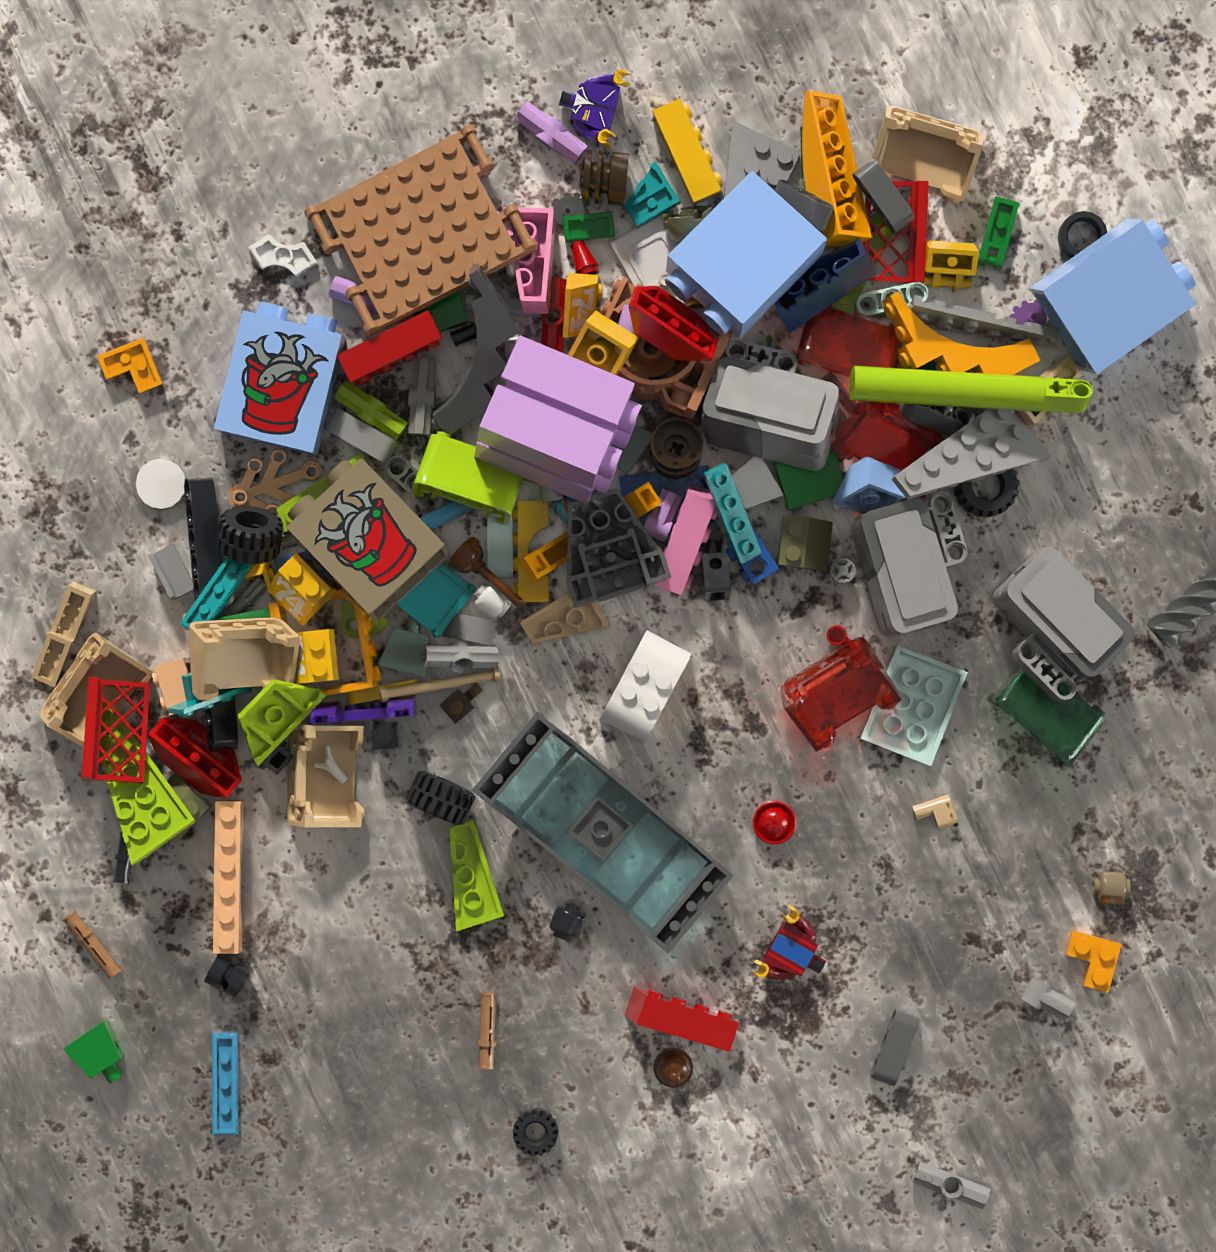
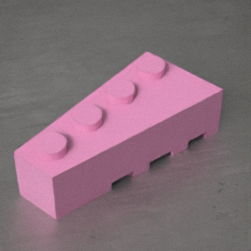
M518 207L520 211L519 216L529 235L538 244L536 251L514 262L523 312L549 314L556 232L554 209ZM507 221L508 233L517 248L522 245V241L511 221Z
M688 482L685 500L681 502L676 524L672 527L667 542L668 546L664 549L671 578L653 584L654 586L682 595L684 588L689 590L693 575H690L692 566H698L702 552L698 550L701 542H707L711 531L707 526L710 519L715 520L718 513L709 489Z

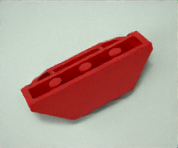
M636 286L634 288L628 306L634 333L674 360L705 362L713 360L718 340L714 335H711L707 325L698 313L658 286Z
M163 717L147 735L160 761L201 794L227 799L242 781L235 751H210L207 729L196 720Z

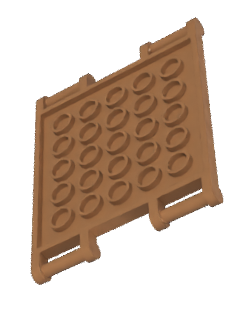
M472 124L464 126L460 132L321 204L309 206L304 211L307 219L311 220L323 243L322 249L325 254H332L345 247L363 283L359 286L348 288L345 294L348 300L353 302L364 323L363 329L368 336L374 335L469 286V268L477 263L486 276L529 255L538 248L536 240L531 238L519 216L520 211L517 205H508L502 212L498 213L479 177L492 171L495 168V164L491 158L487 157L476 136L477 131ZM466 141L470 144L479 161V164L475 167L472 166L461 145ZM326 213L339 236L336 239H331L321 219V216ZM509 220L522 241V245L517 248L504 225ZM369 294L380 316V319L376 321L372 319L362 299V296Z

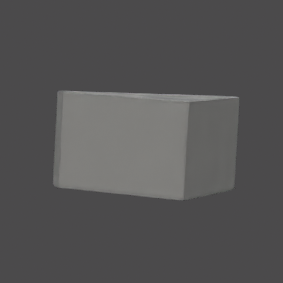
M456 614L443 631L442 637L492 645L496 621Z

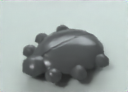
M566 192L563 198H554L553 200L555 218L561 225H563L562 217L589 214V211L585 209L589 205V201L588 203H582V198H580L578 192L574 193V196H570Z

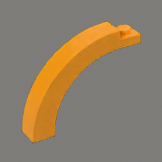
M649 482L624 497L637 518L662 504ZM568 531L518 561L531 583L567 561Z

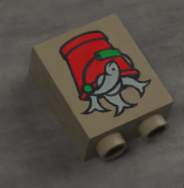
M362 458L353 466L345 460L327 475L325 482L330 487L316 500L311 495H306L294 504L288 512V517L292 522L286 528L296 542L376 624L449 556L445 544Z

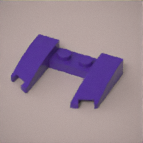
M416 695L389 698L387 707H385V703L370 704V709H360V705L345 706V711H341V701L320 702L311 712V724L417 715Z

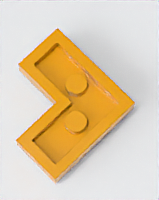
M144 337L97 356L106 380L131 372L139 394L164 385Z
M1071 930L1065 954L1089 961L1083 986L1109 992L1122 944Z

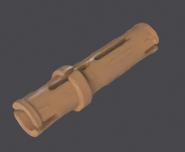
M76 910L62 920L76 936V942H80L108 979H111L122 970L92 933L94 930L91 927H87L76 913Z
M481 992L480 1040H477V1046H479L478 1069H494V1047L497 1046V1041L495 1040L496 992Z

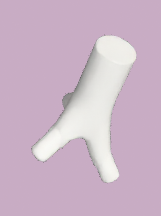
M327 745L325 746L327 758L325 763H315L314 766L315 768H322L330 772L340 784H343L348 779V776L336 764L331 754L330 746Z

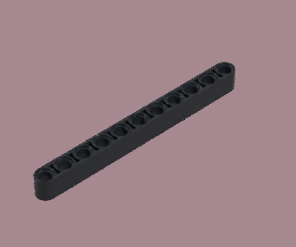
M211 476L185 478L184 481L194 602L222 564L221 553L217 549L219 527L215 485ZM226 605L217 618L227 616ZM233 695L232 700L215 702L212 708L205 709L207 740L210 751L232 750L238 747L236 707Z

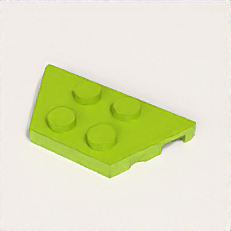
M272 679L237 715L252 757L258 766L326 697L324 691Z

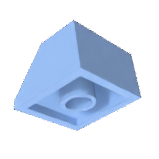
M871 457L862 458L848 468L834 497V504L861 514L895 504L904 499L905 496L891 479L902 470L874 460Z

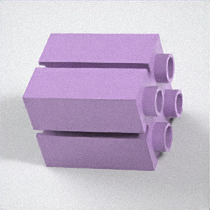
M519 335L501 376L502 379L507 381L506 386L497 385L479 426L474 457L587 504L593 489L604 494L607 493L622 454V450L612 445L626 449L635 428L636 420L642 405L630 400L635 383Z

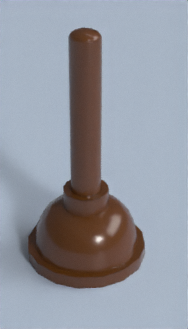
M471 537L461 544L450 558L448 567L462 573H469L471 571L475 574L479 573L516 607L520 606L523 599L485 566L486 563L482 560L483 550L479 545V540Z
M670 1047L662 1050L654 1060L653 1071L656 1079L666 1087L677 1088L683 1086L691 1078L693 1063L686 1051Z

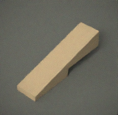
M74 581L68 585L53 627L48 632L31 678L56 687L95 596V590Z

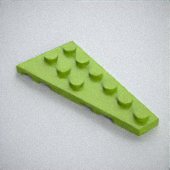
M105 703L102 704V710L107 706ZM111 709L107 710L101 717L102 722L108 728L119 719ZM122 722L111 730L120 741L131 733ZM102 726L100 735L105 731V729ZM109 734L100 740V746L106 753L117 745ZM134 735L123 744L132 755L141 748V744ZM121 747L110 755L118 766L129 758ZM140 753L135 757L139 762ZM145 753L143 784L107 782L132 866L196 822L147 753ZM107 758L102 762L106 775H109L116 769ZM133 760L122 768L127 776L139 777V767ZM119 772L115 774V776H122Z

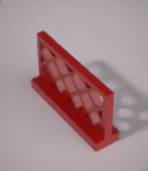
M891 180L897 189L900 187H910V198L906 202L907 204L910 203V208L916 218L899 230V233L889 241L880 231L886 224L882 223L877 228L871 221V214L875 209H871V203L865 196V208L869 227L874 230L871 236L873 237L877 233L886 243L876 253L870 247V239L863 242L868 253L870 252L873 255L872 261L876 259L885 269L879 276H873L868 281L924 283L929 181ZM909 228V232L907 235L904 231H906ZM900 235L908 241V249L902 254L892 245ZM887 247L898 257L889 266L879 257ZM899 260L907 267V277H897L891 270ZM886 272H888L891 276H883V275H884Z
M98 677L88 678L82 782L144 783L150 683L99 680ZM104 686L115 687L120 693L111 703L103 696ZM133 688L144 689V698L137 704L126 695ZM124 697L133 708L121 716L113 705ZM102 702H104L107 705L103 710ZM142 704H143V712L138 708V707H140ZM111 709L119 719L108 728L102 722L101 717L107 710ZM136 710L143 720L137 728L133 729L125 719ZM122 722L131 733L120 741L111 730ZM102 726L105 729V731L100 735ZM142 728V735L140 737L137 732ZM109 734L117 745L106 753L100 746V740ZM134 735L141 742V748L132 755L123 744ZM119 747L129 756L120 766L110 757ZM99 751L104 755V756L101 757L100 759H99ZM139 753L140 762L135 758ZM106 758L116 768L109 775H98V765ZM133 760L139 767V777L127 776L122 768ZM119 772L122 776H115V774Z

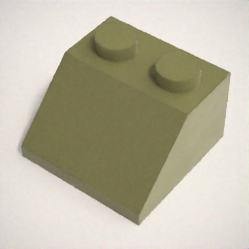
M783 515L777 566L827 572L833 522L810 517Z
M174 773L167 782L196 821L171 839L176 844L213 805Z

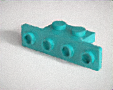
M721 463L706 471L704 477L739 563L743 564L760 555L761 549L726 463Z
M191 673L181 676L186 701L168 707V713L178 714L179 717H188L194 714V710L209 709L214 706L213 703L230 701L233 699V695L251 693L254 687L219 689L217 697L211 701H201L192 692Z

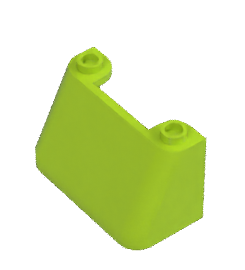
M438 431L437 434H431L411 494L423 498L425 493L431 492L432 498L436 499L437 496L485 511L484 515L489 516L491 512L497 517L495 522L507 526L523 477L475 458L476 446L452 439L445 432Z

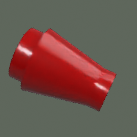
M584 240L572 243L570 248L572 250L575 273L597 275L599 273V264L585 245Z

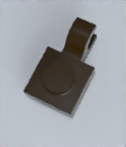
M475 683L464 694L458 688L439 706L456 724L475 708L470 701L479 695L483 689L478 683Z

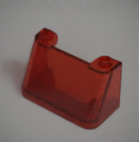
M829 306L804 323L794 356L799 365L804 366L805 364L811 365L813 363V368H821L850 378L853 366L898 368L899 353L897 350L902 348L904 343L898 339L895 333L896 327L892 323H889V326H885L832 309Z
M858 401L834 439L832 451L841 460H851L853 457L860 460L865 457H871L884 464L904 470L946 439L939 432L905 418L900 412L899 405L896 403Z
M857 637L786 680L780 688L784 710L816 752L822 748H828L834 743L836 737L835 729L873 706L878 705L882 710H890L902 701L899 691L864 637Z

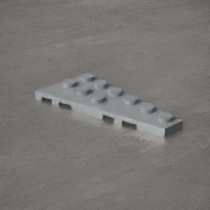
M732 121L724 198L751 171L775 191L779 179L788 181L801 152Z

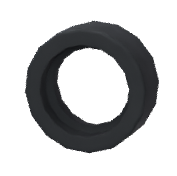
M1080 211L1073 213L1060 226L1057 238L1059 247L1066 256L1072 258L1081 252V250L1072 247L1068 240L1069 229L1076 222L1084 221L1093 225L1097 232V240L1107 233L1105 223L1093 212Z

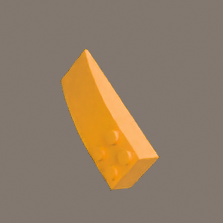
M808 90L805 92L802 128L805 188L810 193L834 206L826 230L819 232L827 238L826 246L842 247L859 238L862 242L871 239L872 236L863 194L852 176L857 171V165L842 96Z

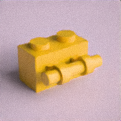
M926 240L925 271L932 273V275H925V281L922 284L930 285L931 288L937 289L940 286L953 287V290L972 288V278H964V275L976 276L979 250L975 244ZM942 273L955 274L954 277L941 276Z

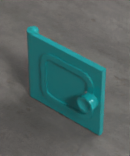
M442 562L396 605L429 630L434 637L438 638L472 596L476 588Z

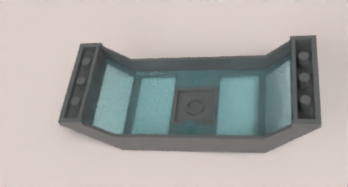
M538 711L472 789L477 796L512 821L624 914L668 954L734 876L689 835Z

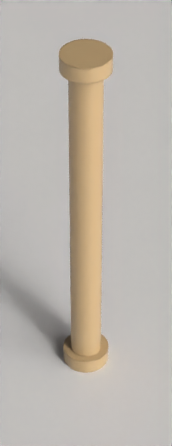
M497 667L492 668L490 671L387 689L379 687L381 702H387L389 698L492 680L500 682V672Z

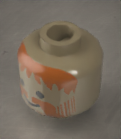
M1103 871L1099 874L1098 880H1093L1092 893L1097 895L1098 901L1102 904L1121 905L1125 899L1130 897V879H1126L1125 874L1122 872Z

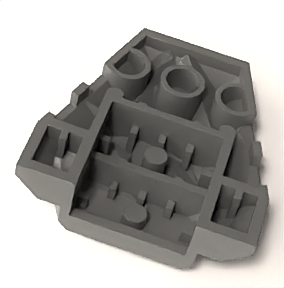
M617 488L607 491L606 494L599 493L590 496L587 504L578 500L568 503L566 584L574 608L592 603H600L636 592L671 578L664 552L656 545L648 530L640 523L635 516L636 514Z

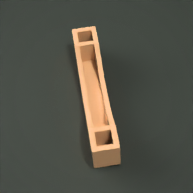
M244 800L215 801L213 954H239L242 951L241 854L244 829Z

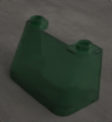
M1029 654L1025 659L1029 660L1031 658V654ZM1020 666L1013 671L989 698L997 707H1001L1004 711L1007 710L1006 714L1014 718L1041 742L1050 753H1054V758L1067 767H1070L1106 722L1103 718L1105 712L1095 704L1091 707L1077 693L1071 699L1062 702L1054 701ZM1042 667L1041 675L1045 676L1048 669L1047 667ZM1059 683L1057 691L1060 695L1065 696L1067 688L1064 684Z

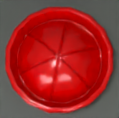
M769 801L762 804L755 811L753 829L756 836L763 842L770 845L781 844L788 841L794 834L796 817L793 810L787 804L780 801Z

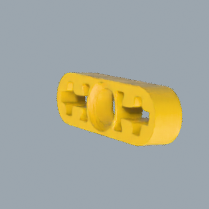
M415 679L347 692L348 704L352 705L380 699L379 687L387 689L416 684L419 681Z

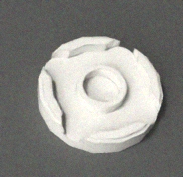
M152 460L145 464L137 474V493L144 503L153 508H171L183 498L185 473L180 466L170 460Z

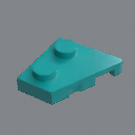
M655 161L651 164L650 170L644 179L637 185L634 194L625 203L624 208L638 229L681 203Z

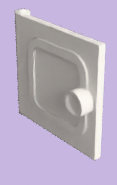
M663 214L638 229L634 227L608 242L609 247L614 250L634 286L640 283L643 285L642 287L658 286L664 291L668 289L664 281L669 276L666 272L667 256L678 243L671 240L667 235L663 223Z

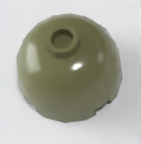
M704 205L681 208V211L675 215L673 210L664 213L662 216L663 223L669 238L679 244L712 211V207L707 208Z

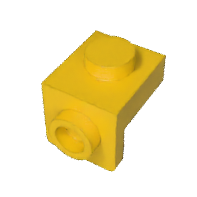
M267 563L254 564L242 582L253 580L256 577H264L268 589L276 574L274 568H269Z

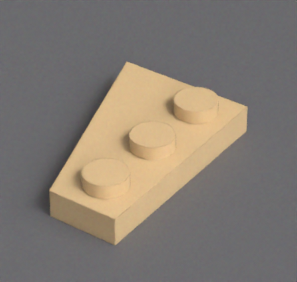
M569 592L520 622L532 644L610 626L597 604L592 603L574 608Z

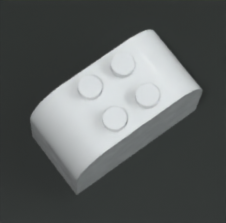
M646 630L599 720L645 743L679 680L691 653Z

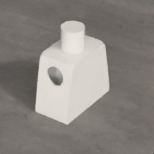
M754 456L731 475L745 510L777 499L783 495L761 457Z

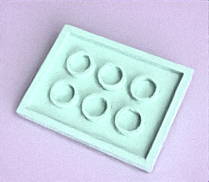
M896 645L860 739L931 766L968 672Z

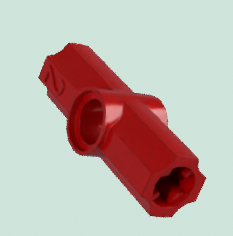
M552 277L549 313L556 311L561 317L559 321L552 323L546 318L548 314H542L541 344L562 353L567 279Z

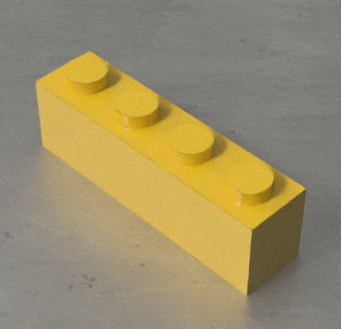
M677 99L653 110L652 116L692 205L695 206L720 195V187L723 186L722 179L719 173H714L710 166L713 163L712 157L708 149L703 150L700 141L703 138L698 126H692L689 118L693 116L688 104H683L681 99Z

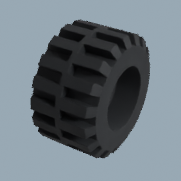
M1010 469L996 475L1000 482V492L992 500H982L977 497L970 481L955 486L954 496H957V502L965 508L964 511L972 513L973 516L984 518L996 516L1008 510L1015 502V497L1019 493L1018 486L1020 485V480H1017L1016 476L1018 473L1016 470Z
M236 506L232 507V509H227L220 516L217 549L223 556H227L228 559L238 563L253 565L271 562L280 553L283 522L275 513L264 508Z
M418 771L406 800L410 805L432 816L455 825H463L476 796L470 790L427 771Z

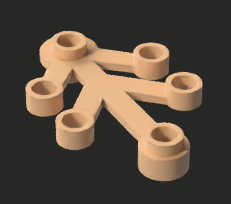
M276 448L271 453V461L261 483L251 486L255 474L261 471L263 465L259 457H251L248 460L247 470L241 483L235 484L229 489L228 501L233 507L255 506L267 510L271 507L278 508L279 505L276 503L268 504L255 496L264 493L285 503L296 495H292L279 488L302 479L309 481L318 479L321 475V465L318 461L309 459L302 464L301 469L274 478L280 464L286 460V452L281 448ZM280 452L284 457L282 460H276L274 454ZM258 461L260 466L257 469H253L250 463ZM314 467L316 473L309 475L306 472L307 468ZM237 493H243L245 495V499L239 501L236 499L235 495Z

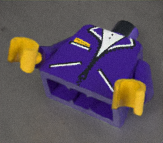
M620 69L616 73L602 74L589 78L584 83L579 84L577 94L562 91L559 105L573 109L571 121L574 122V128L586 140L601 143L607 148L612 146L606 141L609 137H616L610 131L620 95V87L617 85L629 87L630 83L623 81V78L626 75H631L630 72Z

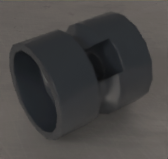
M218 954L204 982L215 988L221 986L224 993L236 998L251 969L240 963L234 965L231 958Z

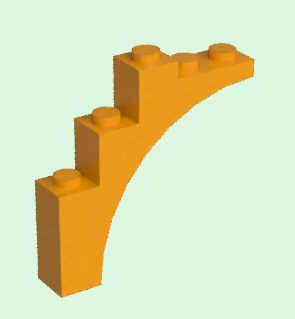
M899 291L882 301L886 316L892 320L896 327L895 333L898 339L903 341L905 345L898 349L897 352L899 353L898 357L901 365L906 369H917L934 360L936 371L966 372L971 369L972 373L1014 375L1041 361L1029 338L1013 345L996 348L973 347L957 343L938 334L924 324L908 307Z

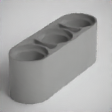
M337 407L324 427V430L384 464L392 457L399 445L397 441Z

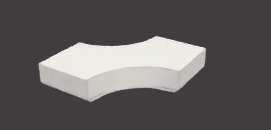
M269 234L248 247L262 270L271 266H281L289 269L296 277H299L318 265L304 242L292 246L283 245L275 241Z

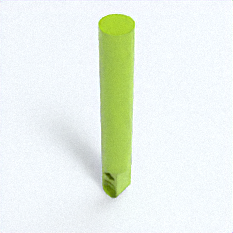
M853 366L849 383L851 401L1038 412L1082 413L1087 409L1093 393V387L1089 382L1078 379Z

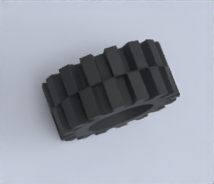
M532 1108V1110H526L517 1117L513 1127V1140L516 1143V1147L522 1150V1153H528L533 1157L535 1155L542 1156L544 1153L550 1152L551 1148L555 1146L558 1139V1127L556 1120L553 1119L550 1113H546L543 1109L536 1110V1108ZM539 1123L545 1128V1136L541 1141L533 1142L527 1138L526 1128L530 1124Z

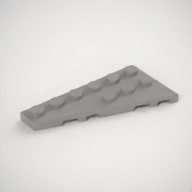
M914 295L909 304V308L924 324L935 325V328L938 330L948 331L950 328L960 329V332L964 334L982 332L989 338H1000V335L1008 336L1011 341L1015 342L1029 338L1034 340L1035 344L1042 346L1054 343L1058 335V328L1032 322L1019 325L1015 318L1006 317L998 320L995 319L994 313L960 305L952 306L951 309L947 308L943 301L938 300L925 303L922 302L923 297Z
M987 409L899 472L891 480L908 500L933 493L942 488H950L967 481L972 482L1017 467L1022 468L1031 463L1047 461L1051 458V455L1015 410Z

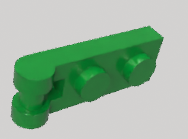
M997 196L994 197L977 265L982 267L988 265L992 266L993 270L1001 271L1019 202ZM989 248L998 250L996 257L987 255Z

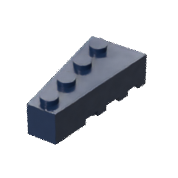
M859 238L821 256L775 303L777 313L789 333L876 275L872 258L861 239Z

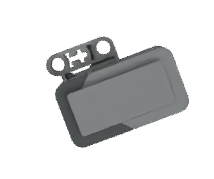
M742 340L729 342L725 350L726 357L720 359L716 364L703 404L701 420L702 432L705 434L706 441L713 446L811 471L821 470L826 464L838 426V387L828 381L797 374V360L792 353ZM736 353L742 354V356L738 358L732 357V355ZM786 365L790 366L791 368L788 370H783L780 367Z
M938 492L931 496L927 503L922 499L913 498L869 511L854 518L851 526L852 537L865 579L867 580L866 583L880 629L886 637L895 638L933 627L957 615L958 605L946 568L963 562L967 557L968 551L953 500L947 493ZM935 499H941L944 502L945 508L943 511H938L934 507ZM945 514H948L947 518H942L941 520H938V517H942ZM945 525L946 527L950 526L952 531L943 532L942 527ZM950 547L958 549L959 558L957 560L949 556Z
M1046 548L1028 558L993 594L994 605L1025 636L1013 649L1014 661L1051 699L1057 702L1071 699L1076 693V682L1100 674L1134 638L1133 627L1055 548ZM1023 647H1027L1031 651V658L1029 660L1022 656L1021 651ZM1042 667H1047L1048 669L1045 676L1041 675ZM1059 683L1064 684L1067 688L1065 696L1060 695L1057 691Z

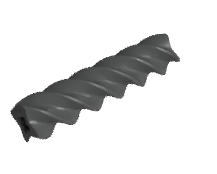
M1216 566L1206 573L1203 580L1193 583L1186 590L1184 596L1170 602L1165 612L1159 613L1149 620L1147 627L1154 633L1162 645L1165 644L1169 648L1176 646L1181 639L1182 633L1191 632L1198 627L1201 616H1210L1216 612Z

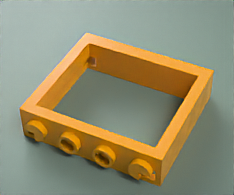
M338 590L328 601L349 596L343 590ZM279 602L268 603L270 617L281 619L288 624L285 608ZM355 603L354 609L367 681L321 689L326 696L378 687V681L381 680L379 667L375 666L374 662L376 646L374 641L370 640L369 631H372L371 619L368 616L366 617V614Z

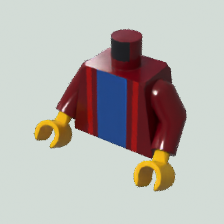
M788 905L791 909L789 915L785 916L781 913L784 921L763 956V962L759 960L754 961V963L759 965V969L756 972L751 971V974L759 978L767 977L782 980L793 979L796 975L802 976L806 967L818 974L822 971L826 960L814 954L819 946L816 943L817 935L809 920L803 917L792 905Z

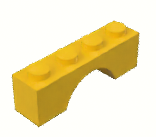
M518 501V507L513 508V522H518V532H513V547H518V557H513V572H518V582H513V591L523 599V602H549V577L544 575L531 583L518 562L529 555V546L533 537L541 530L549 527L548 503H542V501Z

